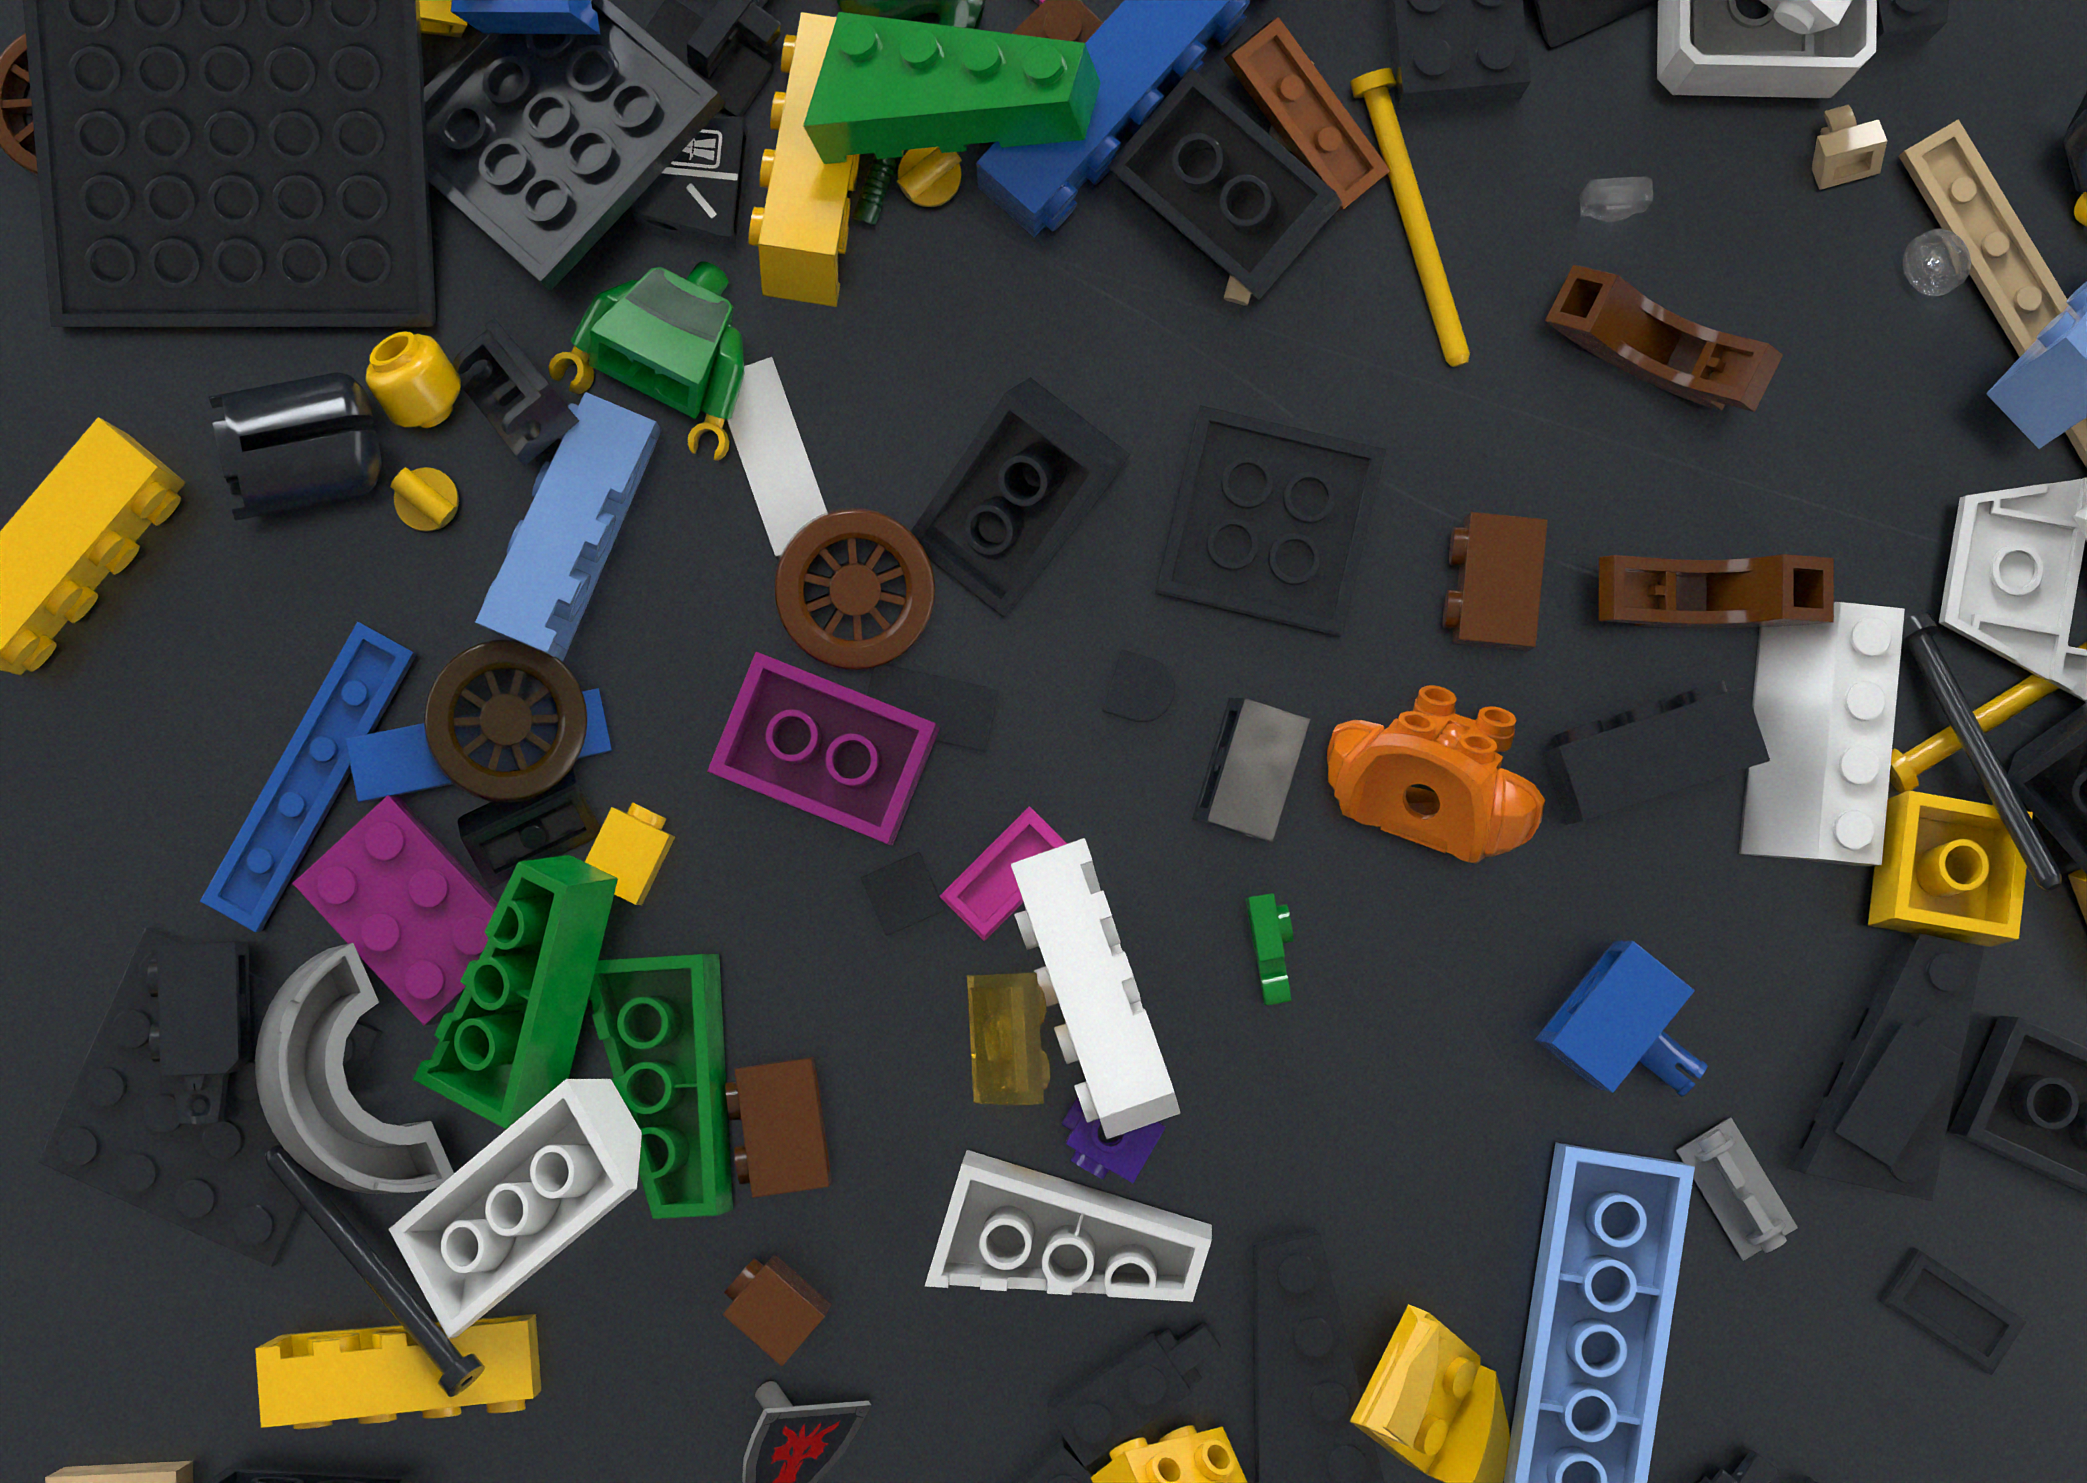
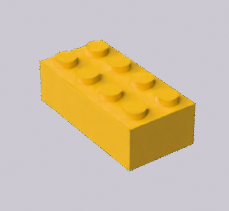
M99 417L0 531L1 671L21 676L26 669L33 672L44 664L56 648V642L52 640L68 620L71 623H75L92 608L98 598V594L94 592L95 588L109 572H112L114 575L118 574L133 560L140 548L136 543L137 539L151 523L155 526L162 524L175 511L181 501V497L177 493L186 482L129 434Z

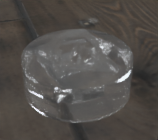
M1945 229L1930 230L1916 237L1908 244L1903 255V269L1907 280L1917 291L1928 296H1941L1959 287L1967 279L1971 268V257L1966 244L1958 235Z

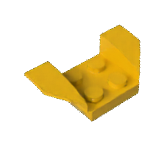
M1408 1304L1350 1422L1404 1464L1443 1483H1503L1510 1444V1433L1496 1371L1482 1366L1481 1357L1433 1315Z

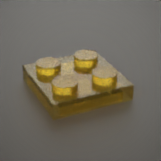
M1037 972L967 975L974 1103L1019 1106L1044 1104L1043 1089H1046L1049 1084L1050 1066L1046 1053L1041 1050L1040 1024L1044 1022L1046 1016V999L1042 987L1038 985Z

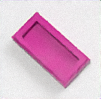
M1029 806L939 897L985 941L1024 902L1011 864L1058 848L1067 843Z

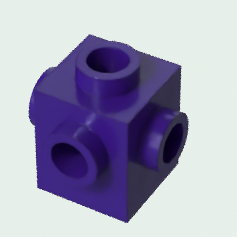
M1078 1096L1061 1125L1071 1130L1065 1142L1076 1150L1070 1159L1073 1163L1104 1180L1108 1171L1111 1170L1131 1183H1134L1166 1128L1164 1124L1158 1121L1123 1133L1114 1141H1104L1098 1136V1128L1101 1125L1100 1119L1087 1123Z

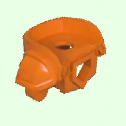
M1429 685L1420 688L1418 697L1415 699L1413 711L1401 713L1398 719L1395 718L1386 729L1381 724L1364 720H1351L1338 724L1335 727L1327 748L1328 783L1335 791L1334 796L1339 801L1342 814L1361 824L1381 826V830L1443 853H1450L1462 861L1477 864L1484 857H1494L1510 852L1525 844L1533 837L1542 822L1546 800L1535 784L1501 768L1503 756L1496 752H1504L1511 748L1516 724V717L1503 708L1483 707L1479 710L1477 719L1473 720L1455 713L1457 698L1453 692L1440 686ZM1423 784L1430 787L1435 792L1411 787V785Z

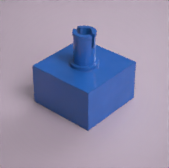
M1613 941L1535 1039L1536 1042L1593 1088L1614 1093L1638 1061L1672 1087L1680 1097L1685 1096L1695 1086V1083L1677 1070L1675 1065L1677 1064L1691 1077L1695 1078L1696 1076L1698 1079L1703 1076L1708 1067L1704 1061L1697 1059L1663 1031L1695 990L1634 941Z

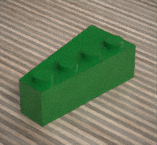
M838 12L803 127L824 164L847 162V155L875 153L877 159L903 157V150L939 147L941 153L966 151V147L969 144L998 141L1001 148L1085 140L1101 82L1085 43Z
M571 855L518 862L484 931L488 937L487 944L480 958L469 962L460 981L466 987L454 1011L444 1014L434 1034L439 1039L433 1055L431 1059L421 1061L413 1080L491 1122L508 1129L564 1080L568 1079L618 878Z

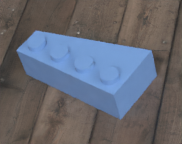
M587 392L584 393L579 406L573 403L568 406L579 422L558 438L562 441L552 462L546 461L543 464L532 490V497L535 498L525 519L519 521L511 536L507 548V556L496 579L487 592L483 606L475 623L509 640L518 641L553 657L556 656L562 662L662 431L656 421Z

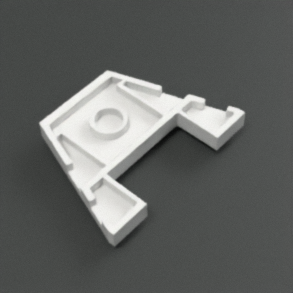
M2087 477L1960 497L1939 623L2087 702V650L2068 646L2085 544V537L2073 515L2087 506Z

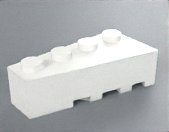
M1085 838L1012 863L1011 867L1026 907L1025 911L1014 915L1026 949L1030 950L1040 947L1046 964L1045 967L1034 970L1046 1006L1060 1004L1066 1023L1054 1027L1066 1064L1078 1060L1081 1064L1086 1081L1074 1085L1087 1123L1100 1119L1106 1139L1180 1114L1171 1080L1148 1015L1142 1007L1141 997L1126 953L1122 951L1120 946L1121 942L1104 891L1100 889Z
M967 1150L961 1164L925 1287L948 1288L949 1285L980 1287V1290L1007 1291V1288L1044 1290L1048 1294L1072 1295V1292L1107 1294L1108 1297L1193 1302L1212 1241V1225Z

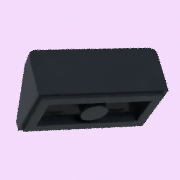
M573 767L558 784L539 796L512 803L489 802L462 815L457 820L460 838L488 888L510 879L518 862L561 855L596 838L602 828Z

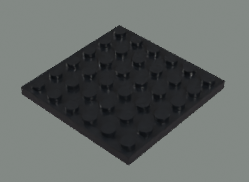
M23 0L51 327H433L436 322L419 0Z

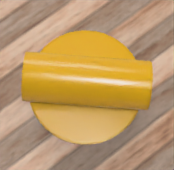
M939 147L911 149L901 159L897 183L905 196L913 203L924 207L940 206L948 202L959 189L961 183L959 162L962 160L957 152L941 153Z
M405 467L398 473L390 485L395 491L394 505L397 514L405 524L413 529L425 532L441 529L453 519L459 505L457 488L454 482L440 470L424 467L410 471Z

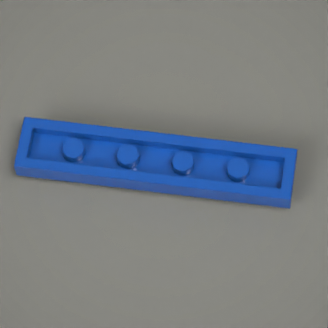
M360 622L356 623L200 902L254 932L262 931L351 773L345 739L374 732L417 656L416 653Z

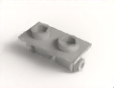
M1731 1117L1676 1150L1683 1163L1695 1167L1693 1180L1743 1261L1762 1249L1764 1253L1775 1250L1787 1241L1785 1237L1787 1234L1798 1228Z

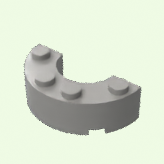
M354 943L328 948L301 965L286 980L269 1005L263 1019L256 1047L255 1075L260 1104L266 1120L280 1144L297 1163L316 1177L336 1187L367 1194L410 1193L438 1188L454 1172L432 1122L426 1121L402 1125L382 1123L362 1110L348 1090L343 1069L346 1039L358 1018L378 1004L379 1001Z

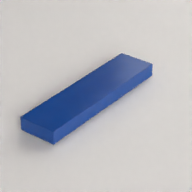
M599 688L582 691L587 709V731L584 745L577 759L612 751ZM553 697L542 699L530 708L532 715L558 714ZM481 712L457 716L454 718L480 717ZM424 723L345 739L358 803L382 799L387 795L397 796L452 784L439 770L430 754L425 738ZM558 725L531 726L530 732L552 745ZM480 728L455 729L457 739L462 748L481 735ZM526 741L519 744L528 767L545 755ZM486 742L469 757L476 763L488 768L494 746ZM502 749L496 771H517L518 768L511 749Z

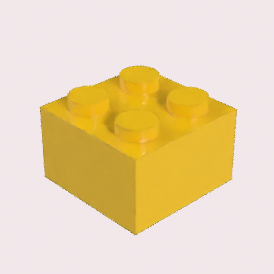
M1910 790L1888 798L1882 865L1875 866L1868 926L1907 933H1921L1988 947L2018 940L2027 866L1994 805ZM2028 812L2032 819L2033 812Z

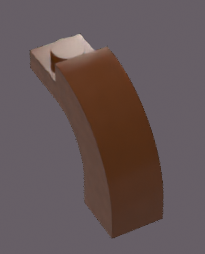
M1574 264L1545 319L1547 323L1567 338L1613 366L1667 392L1721 411L1725 405L1755 412L1783 357V354L1769 343L1720 332L1687 320L1653 302L1619 275Z
M1789 554L1726 560H1681L1623 555L1599 557V621L1634 623V626L1668 628H1756L1834 622V558Z

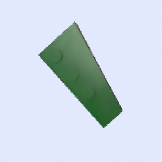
M719 954L598 960L589 994L595 1013L592 1015L598 1038L603 1040L614 1077L611 1080L642 1132L639 1174L652 1218L717 1216L733 1211Z

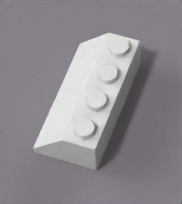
M1834 602V622L1759 627L1752 707L1770 761L1746 769L1739 854L1863 867L1882 865L1904 608Z
M611 1079L564 1080L389 1228L392 1237L448 1339L458 1337L637 1189L642 1132Z

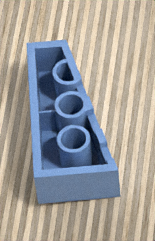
M2087 281L2069 297L2066 302L2069 306L2037 335V340L1986 393L2038 449L2087 417Z

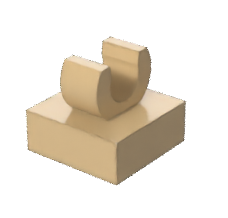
M1849 104L1824 111V118L1828 127L1821 128V135L1817 136L1812 163V172L1819 190L1880 174L1887 144L1880 121L1875 120L1857 125Z

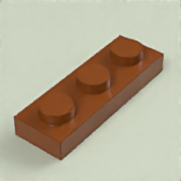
M1279 17L1267 22L1223 58L1293 155L1338 194L1343 204L1337 211L1345 209L1390 172L1388 166Z

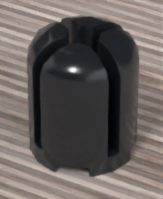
M335 372L208 397L212 409L224 408L225 419L212 422L224 478H226L227 484L230 486L231 495L242 494L245 506L232 509L235 521L359 497L375 487L381 473L382 459L376 431L368 430L374 427L373 415L368 394L351 375Z

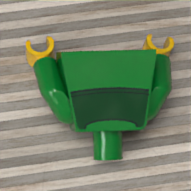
M704 261L698 262L686 279L662 267L651 268L639 281L630 280L597 294L570 339L574 345L572 351L561 352L551 359L548 366L551 378L560 381L565 375L566 369L570 365L576 364L578 368L577 375L571 381L569 391L581 394L591 387L594 381L593 368L694 419L702 410L707 413L705 421L692 428L688 435V446L690 451L696 454L700 436L707 431H714L719 439L714 460L719 461L728 452L730 443L727 433L722 429L724 420L731 419L745 375L742 335L732 326L734 306L729 300L721 297L729 284L727 276L719 267Z

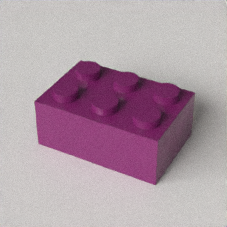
M755 652L707 772L893 846L940 727L934 722Z
M387 795L292 883L348 944L354 943L358 955L424 1026L437 1024L444 1014L451 1011L457 1005L466 987L460 982L469 962L480 958L488 941L484 931L498 905L494 898L401 798Z

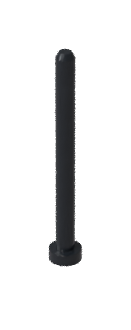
M1928 612L1919 613L1903 621L1901 650L1910 649L2037 886L2045 892L2058 888L2061 885L2062 874L1933 639V636L1939 629L1931 613Z
M276 1145L272 1147L265 1155L267 1166L442 1372L443 1375L439 1379L438 1385L449 1397L456 1396L468 1388L484 1371L485 1366L474 1353L468 1354L465 1357L462 1356L305 1168L297 1163L283 1146Z

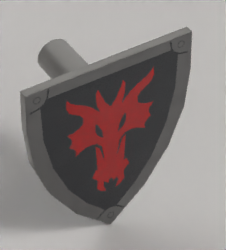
M775 1381L764 1383L757 1389L755 1394L756 1399L764 1410L751 1435L743 1458L742 1482L817 1483L845 1453L871 1407L870 1402L856 1401L793 1406Z

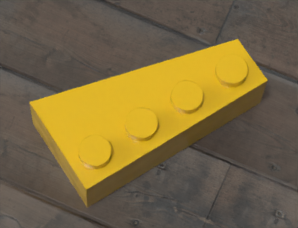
M801 12L797 36L786 34L784 40L781 72L789 73L790 75L786 93L776 91L774 94L770 129L778 130L779 134L776 150L765 149L763 153L759 186L768 188L765 208L755 206L753 208L748 242L749 245L758 246L762 296L837 307L840 283L838 282V253L845 254L849 233L850 198H847L848 191H855L860 154L847 155V162L824 164L803 127L836 17Z
M536 1314L478 1319L458 1337L449 1338L463 1357L474 1353L485 1366L482 1374L468 1388L453 1397H449L438 1385V1381L443 1375L442 1372L402 1325L280 1335L255 1348L261 1428L293 1425L294 1429H311L333 1425L332 1420L358 1418L359 1424L382 1423L396 1420L397 1413L422 1411V1418H444L460 1415L461 1406L486 1404L487 1413H506L526 1409L525 1399H533L541 1392ZM435 1322V1324L445 1334L441 1324L439 1322Z

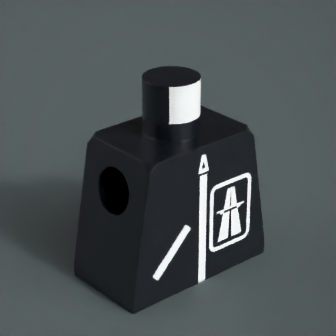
M744 117L712 118L632 204V214L637 223L722 247L736 249L748 129Z

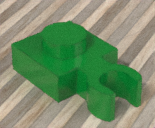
M1274 893L1245 898L1264 1005L1290 1002L1292 1000L1283 943L1294 941L1288 905L1276 906Z

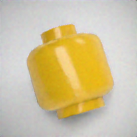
M404 331L387 337L373 349L370 354V364L366 370L365 381L374 397L395 425L408 428L416 426L430 428L448 418L453 410V404L460 393L461 379L435 339L431 336L413 335L411 332Z

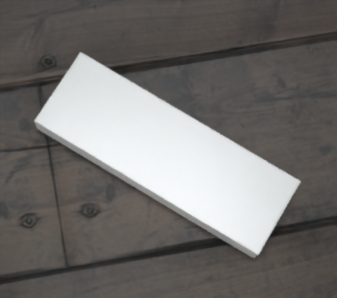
M770 357L744 366L745 375L731 419H727L775 557L778 559L793 535L812 519L827 513L774 360Z

